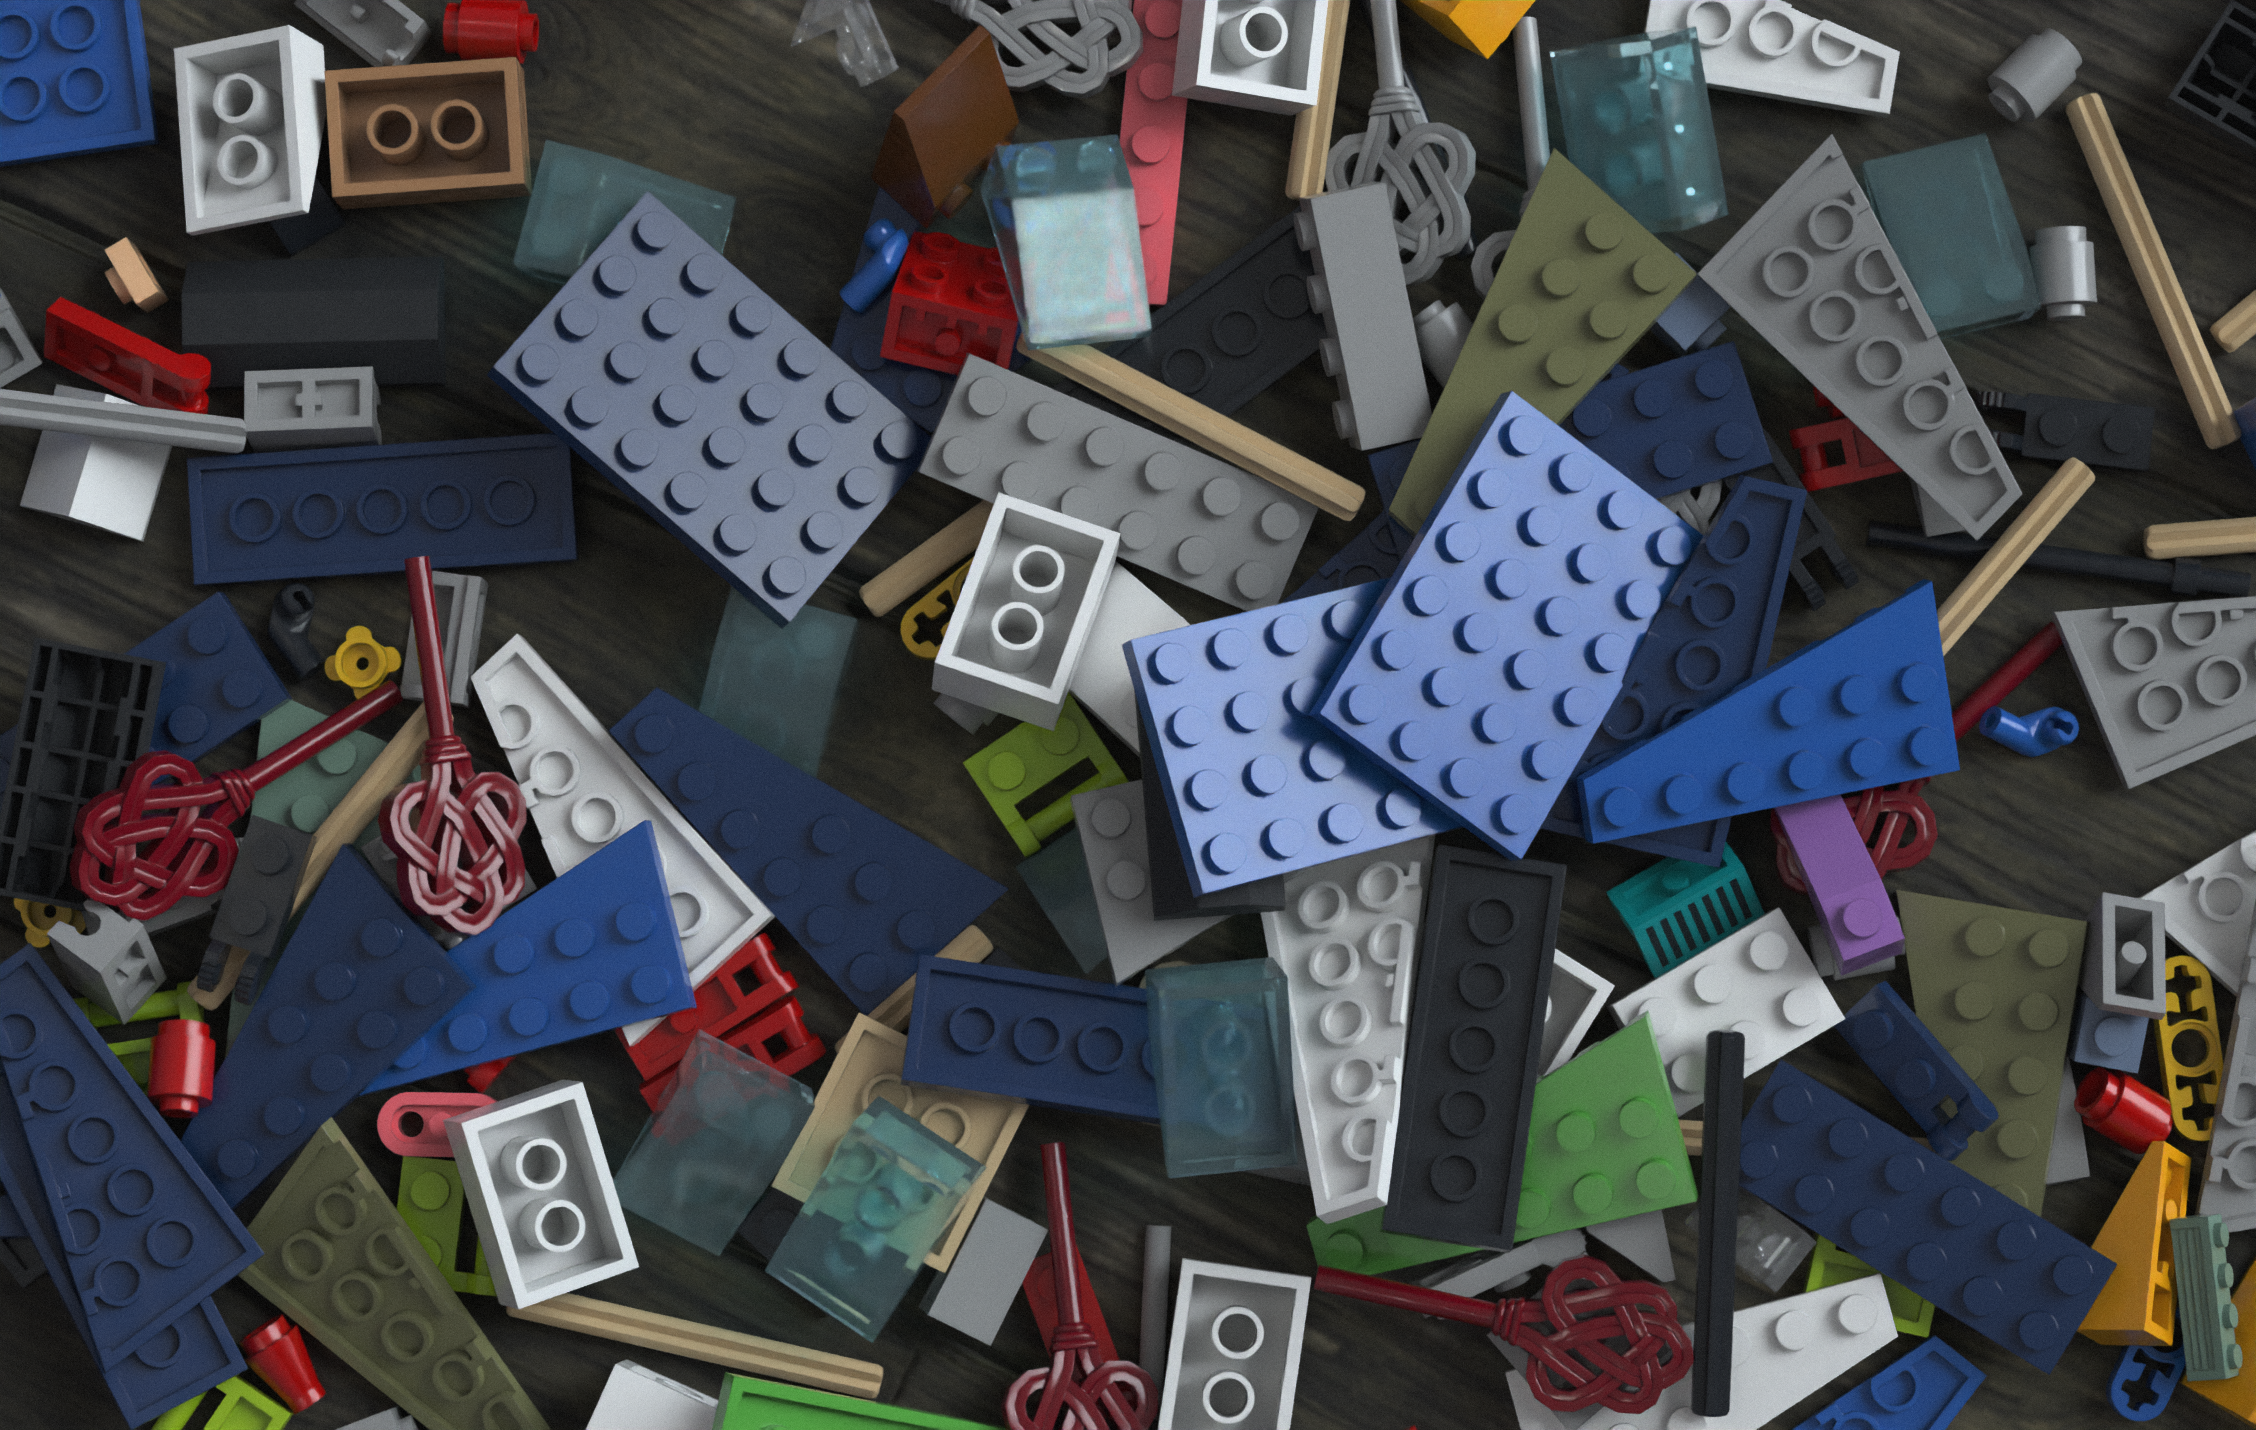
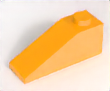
M2152 1141L2091 1246L2092 1249L2117 1263L2111 1276L2077 1329V1332L2101 1345L2172 1346L2178 1290L2169 1220L2186 1216L2192 1158L2165 1141Z

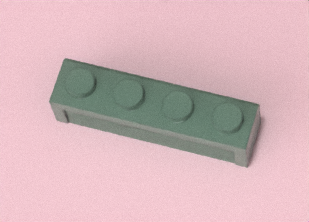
M2221 1214L2183 1216L2170 1219L2187 1381L2219 1380L2238 1376L2239 1368L2242 1367L2243 1354L2240 1345L2236 1344L2234 1328L2238 1325V1311L2235 1304H2231L2229 1287L2233 1285L2234 1274L2232 1266L2226 1261L2225 1247L2229 1243L2228 1227L2225 1223H2222Z

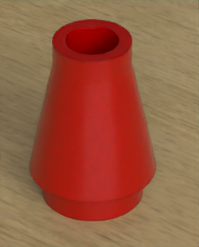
M279 1314L266 1321L240 1340L239 1344L246 1353V1356L243 1358L245 1363L288 1404L294 1414L308 1408L326 1394V1390L319 1382L297 1324L289 1325L283 1314Z

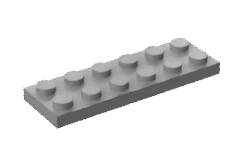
M970 353L966 354L917 469L920 473L993 504L998 492L1121 533L1117 550L1118 557L1247 612L1278 604L1318 510V507L1264 479Z

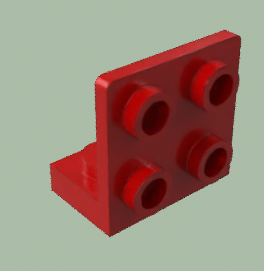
M915 232L912 235L892 290L880 357L958 375L966 354L970 353L1009 370L1018 322L1034 275L1036 261L1023 257L1016 251L1005 247L985 248L960 242L954 236L946 233L932 232L926 234Z

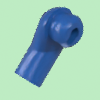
M887 218L877 220L864 234L863 240L865 245L873 249L875 254L839 291L842 299L859 313H863L894 280L909 244L904 229L897 230L892 221Z
M1992 706L1983 714L1979 728L1981 734L2024 756L2035 757L2072 743L2078 735L2079 722L2075 715L2059 707H2047L2025 716L2017 717L1997 706Z

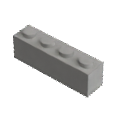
M1368 182L1300 197L1302 212L1294 214V228L1300 249L1302 251L1310 250L1315 275L1307 276V291L1313 312L1315 314L1323 313L1328 338L1320 339L1319 347L1326 375L1328 377L1336 375L1340 400L1332 403V411L1340 439L1348 438L1350 447L1363 451L1421 438L1432 416L1385 182Z

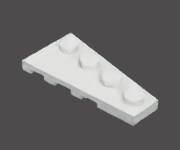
M1649 0L1637 76L1887 118L1890 114L1900 52L1824 19L1821 21L1791 8V4L1782 0Z

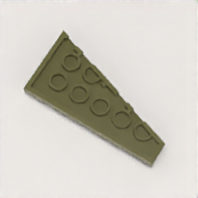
M1555 148L1550 155L1389 508L1388 515L1414 538L1500 394L1513 391L1559 426L1696 279L1697 273Z
M1896 890L1902 930L1905 937L1904 942L1916 1016L1993 1103L1999 1116L1984 1132L1975 1131L1967 1139V1149L1954 1161L1949 1162L2041 1217L2090 922ZM1950 1097L1940 1106L1950 1118L1958 1112L1956 1103Z
M330 1117L320 1126L248 1226L247 1231L265 1254L238 1274V1276L429 1430H551L336 1122Z

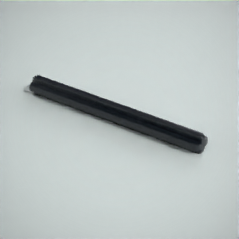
M1733 1030L1710 1031L1706 1036L1693 1344L1694 1362L1691 1392L1692 1412L1705 1417L1726 1416L1730 1410L1745 1036L1743 1033Z

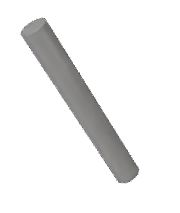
M1146 1225L1139 1367L1149 1373L1158 1389V1413L1153 1420H1159L1164 1387L1171 1226Z

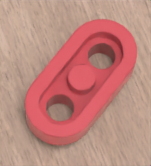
M400 1093L390 1098L381 1108L377 1120L378 1134L383 1144L398 1155L454 1157L443 1120L498 1101L491 1096L481 1093ZM409 1112L418 1113L424 1122L423 1130L415 1137L406 1135L401 1126L403 1117Z

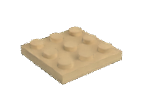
M859 1012L772 1187L946 1273L1029 1105L900 1085L907 1036Z

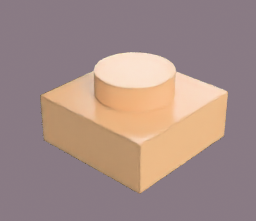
M127 237L105 249L107 256L114 266L105 271V275L124 305L134 300L136 305L146 313H149L169 301L140 250Z

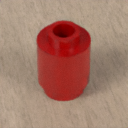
M462 0L461 3L449 2L446 6L443 20V44L446 53L459 54L460 59L463 61L516 57L519 63L523 64L527 51L535 52L537 50L539 18L537 14L529 13L525 0Z
M185 1019L166 1020L158 1024V1034L150 1040L147 1098L153 1105L159 1106L160 1115L180 1119L194 1118L198 1116L199 1108L208 1107L212 1104L216 1042L210 1039V1026L208 1024Z
M2102 1067L2096 1068L2086 1075L2076 1091L2077 1097L2074 1100V1108L2082 1115L2083 1122L2134 1154L2145 1153L2152 1141H2165L2171 1131L2170 1101L2121 1070L2112 1069L2108 1071Z

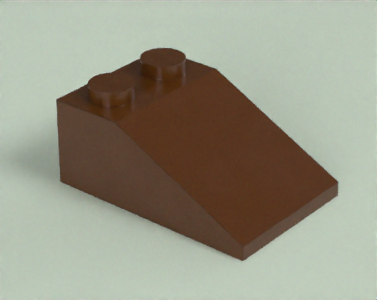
M979 25L893 112L871 175V179L926 229L941 214L949 220L953 218L974 194V191L969 187L983 171L990 177L994 176L1016 151L1011 142L1018 127L1019 119L991 35L983 26Z

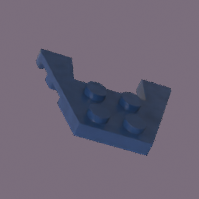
M879 186L866 231L880 218H887L892 221L897 230L904 229L910 243L912 235L918 232L922 224ZM864 240L852 277L875 254L873 249L865 245ZM901 262L894 280L863 313L855 311L844 301L830 350L920 428L932 435L957 375L880 357L891 294L902 265ZM1042 279L1023 306L1018 322L1009 371L1015 373L1025 364L1033 361V359L1019 353L1016 349L1019 336L1031 318H1037L1067 334L1085 323L1090 315V311Z

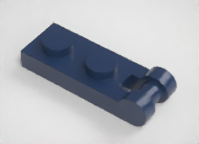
M1887 981L1876 984L1844 1015L1845 1019L1834 1025L1850 1046L1927 1133L1926 1136L1929 1144L1944 1159L1954 1161L1967 1149V1139L1975 1131L1984 1132L1999 1118L1993 1103ZM1949 1097L1956 1103L1958 1111L1952 1118L1940 1107Z

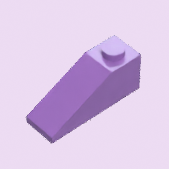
M1841 795L1774 807L1841 976L1901 954L1905 941L1904 934L1882 880Z

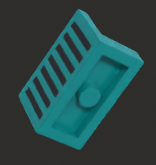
M1725 842L1720 868L1667 857L1606 892L1614 910L1635 938L1645 963L1654 978L1764 915L1744 865L1727 842Z

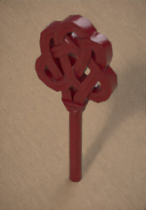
M430 556L404 559L429 738L424 741L425 748L421 752L423 757L419 759L421 780L396 786L382 800L378 824L383 842L398 857L396 864L397 885L402 903L416 916L430 917L446 933L463 937L473 936L491 927L501 913L503 906L515 902L525 887V864L517 839L526 824V799L517 783L502 773H474L471 763L472 755L467 751L466 745L460 743L462 741L461 737L454 734ZM458 857L463 865L461 869L457 867ZM465 902L471 905L467 912L460 908Z
M2049 622L1952 711L1956 742L1981 720L1987 709L1997 706L2063 645L2056 625L2053 622ZM1933 776L1901 782L1898 789L1894 791H1883L1884 786L1861 790V795L1843 799L1864 845H1866L1874 829L1877 817L1887 815L1874 849L1866 848L1881 880L1886 873L1911 870L1930 855L1938 836L1935 814L1918 794L1923 786L1929 784ZM1772 808L1769 820V833L1777 844L1775 870L1784 887L1799 895H1809L1776 812ZM1909 819L1914 825L1915 838L1905 848H1897Z
M388 680L242 771L231 769L230 771H221V773L213 772L211 776L202 779L193 762L166 750L144 753L127 767L118 789H112L95 796L79 810L73 828L78 843L74 848L70 863L72 885L87 898L112 905L119 913L144 921L164 913L179 901L182 896L207 897L224 889L229 882L239 853L233 833L227 827L236 818L244 815L245 810L250 806V802H253L255 799V792L403 702L400 690L393 681ZM170 774L174 780V783L151 785L161 775ZM210 804L204 809L202 814L198 816L201 805ZM170 808L169 812L141 815L142 810ZM151 840L140 855L136 857V843ZM209 856V862L206 864L204 869L200 870L204 862L206 861L207 857ZM100 863L106 865L104 880L99 879L98 870Z
M1064 1142L1040 1145L1059 1325L1053 1330L1055 1335L1051 1338L1052 1344L1049 1347V1353H1051L1050 1366L1025 1371L1006 1388L1001 1404L1006 1430H1052L1060 1407L1063 1405L1066 1409L1058 1430H1110L1095 1405L1097 1401L1115 1430H1148L1158 1413V1389L1149 1373L1132 1362L1107 1361L1103 1363L1098 1349L1100 1346L1099 1342L1095 1339V1334L1090 1331L1091 1326L1084 1322L1066 1146ZM1075 1360L1078 1370L1084 1378L1079 1386L1071 1379ZM1116 1383H1120L1130 1389L1134 1397L1133 1410ZM1041 1390L1030 1420L1025 1407L1027 1399L1034 1391Z
M1587 1255L1564 1258L1550 1270L1545 1279L1541 1298L1525 1299V1297L1521 1296L1516 1299L1511 1297L1507 1301L1502 1298L1497 1303L1320 1264L1314 1285V1290L1492 1329L1494 1336H1500L1503 1341H1507L1511 1346L1517 1345L1528 1351L1527 1382L1534 1398L1552 1411L1576 1412L1598 1402L1617 1413L1641 1414L1656 1405L1663 1389L1684 1378L1694 1362L1691 1339L1677 1321V1305L1667 1289L1647 1280L1622 1281L1604 1261ZM1585 1278L1597 1285L1564 1292L1565 1287L1575 1279ZM1643 1303L1652 1306L1656 1312L1638 1310L1636 1304ZM1613 1307L1615 1310L1614 1313L1595 1315L1582 1320H1577L1574 1314ZM1549 1320L1556 1330L1544 1335L1539 1330L1525 1323ZM1626 1335L1630 1346L1620 1354L1599 1339ZM1667 1341L1672 1349V1355L1660 1365L1656 1353ZM1575 1348L1587 1360L1602 1370L1596 1374L1566 1351ZM1547 1366L1574 1387L1558 1388L1551 1383L1547 1375ZM1626 1383L1637 1387V1389L1634 1391L1623 1390L1619 1386Z

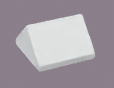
M58 384L54 391V396L139 406L105 393ZM43 430L20 506L144 542L172 446Z

